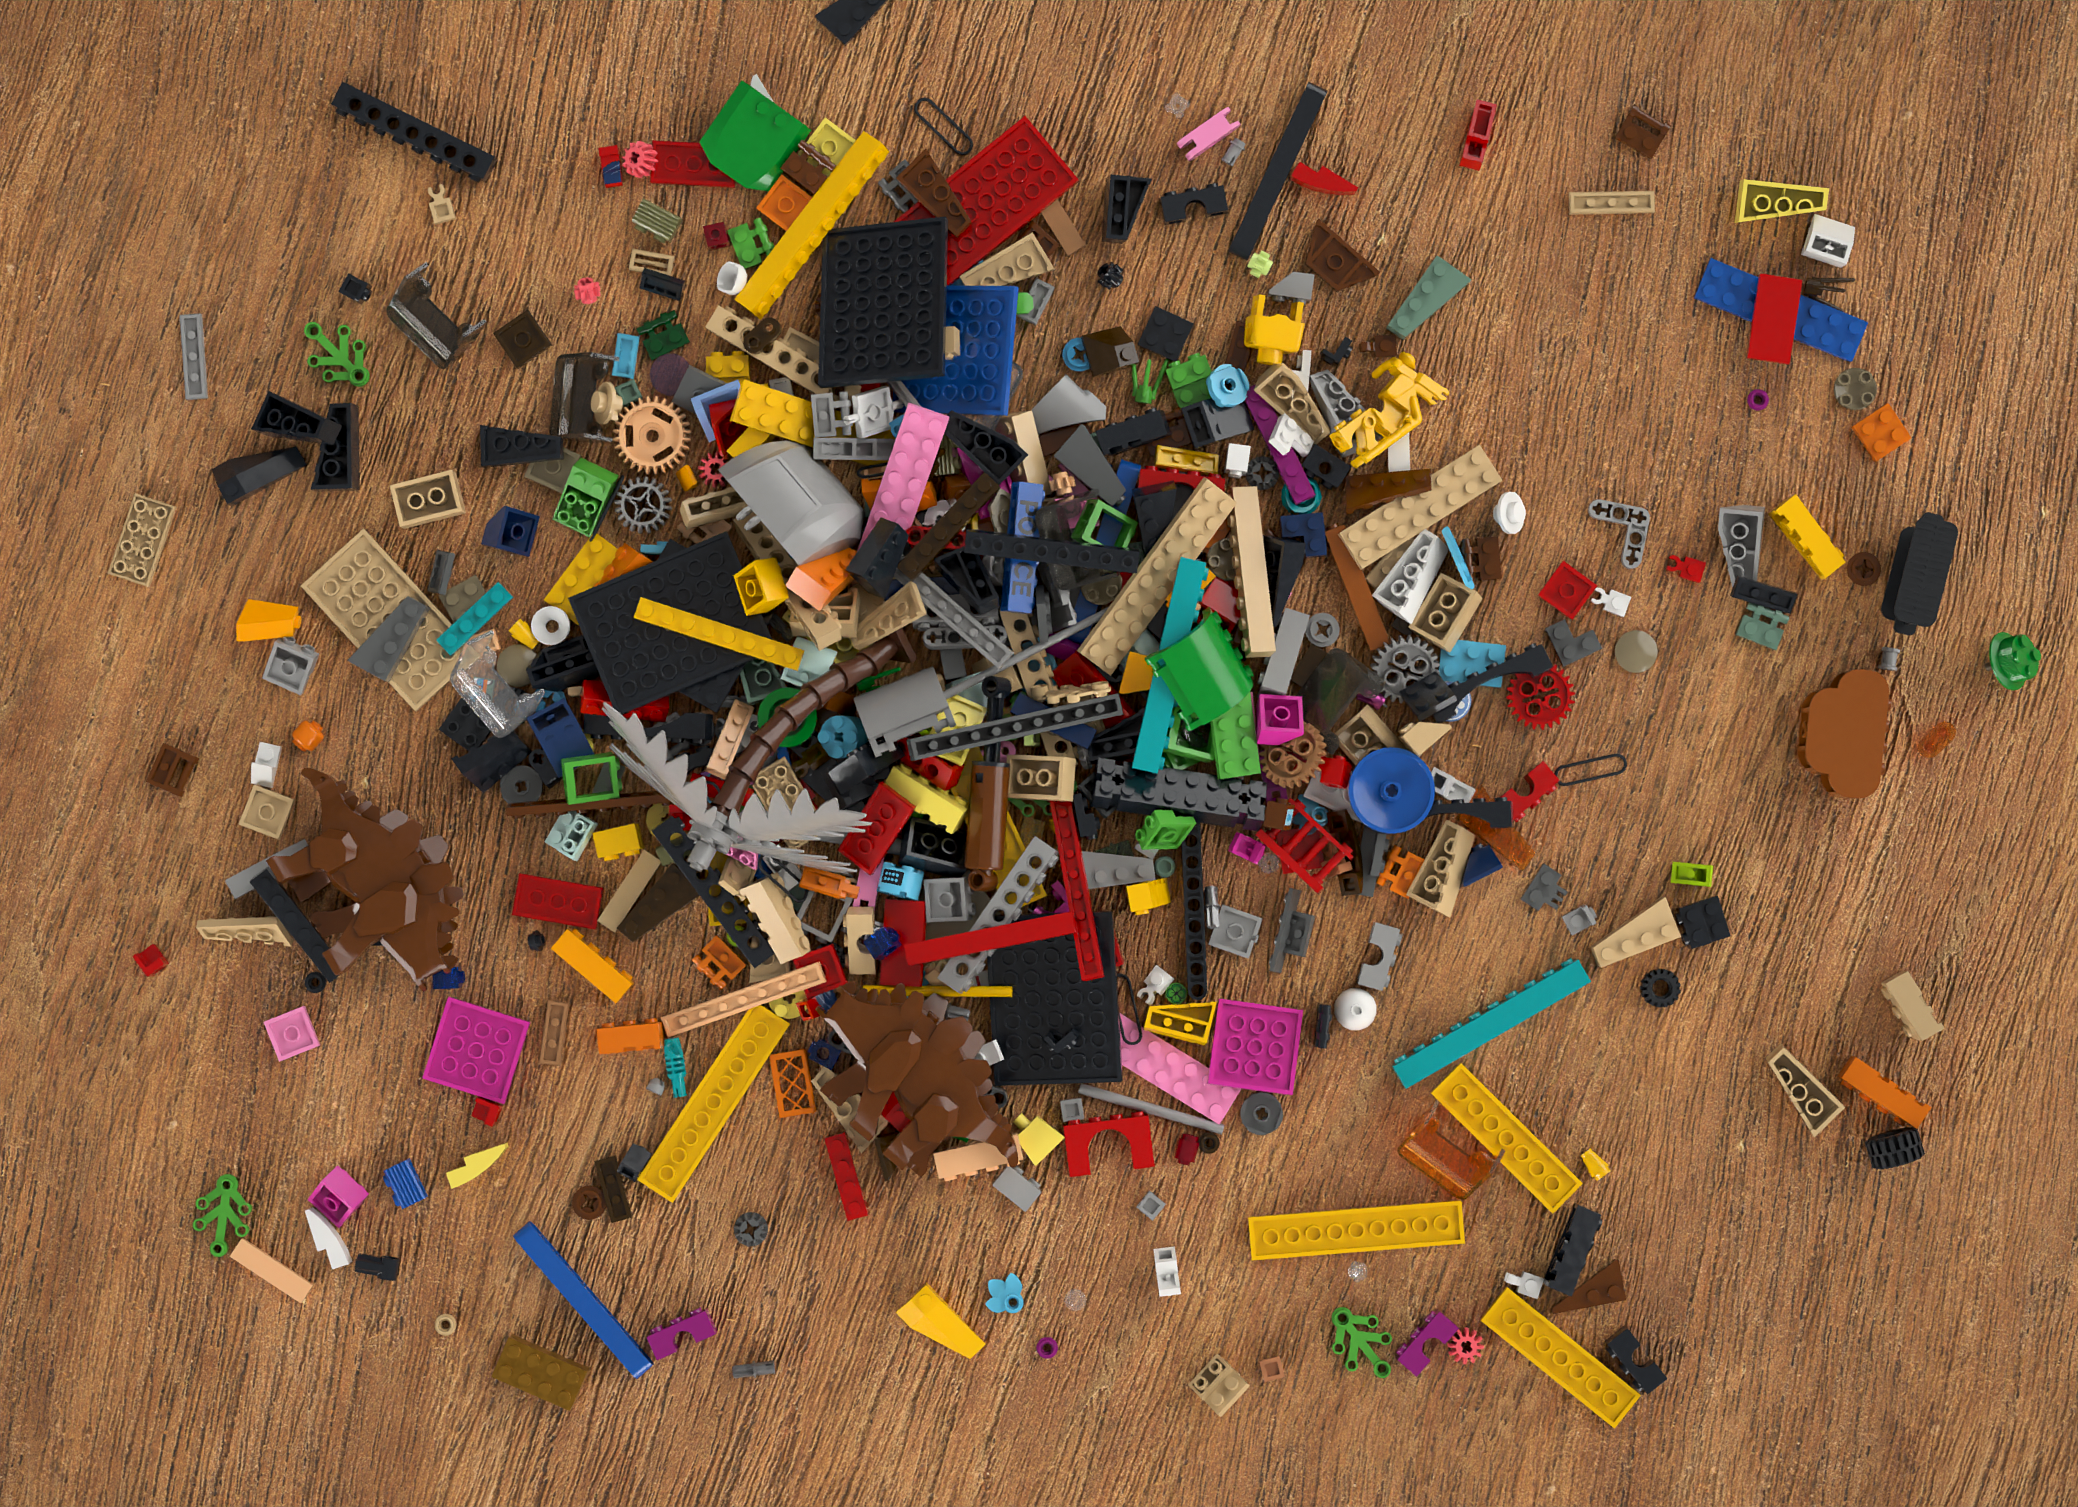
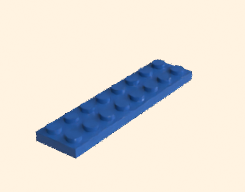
M1710 258L1694 299L1752 322L1759 277ZM1800 295L1794 340L1851 363L1868 322Z

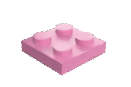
M305 1006L264 1022L279 1062L320 1046Z

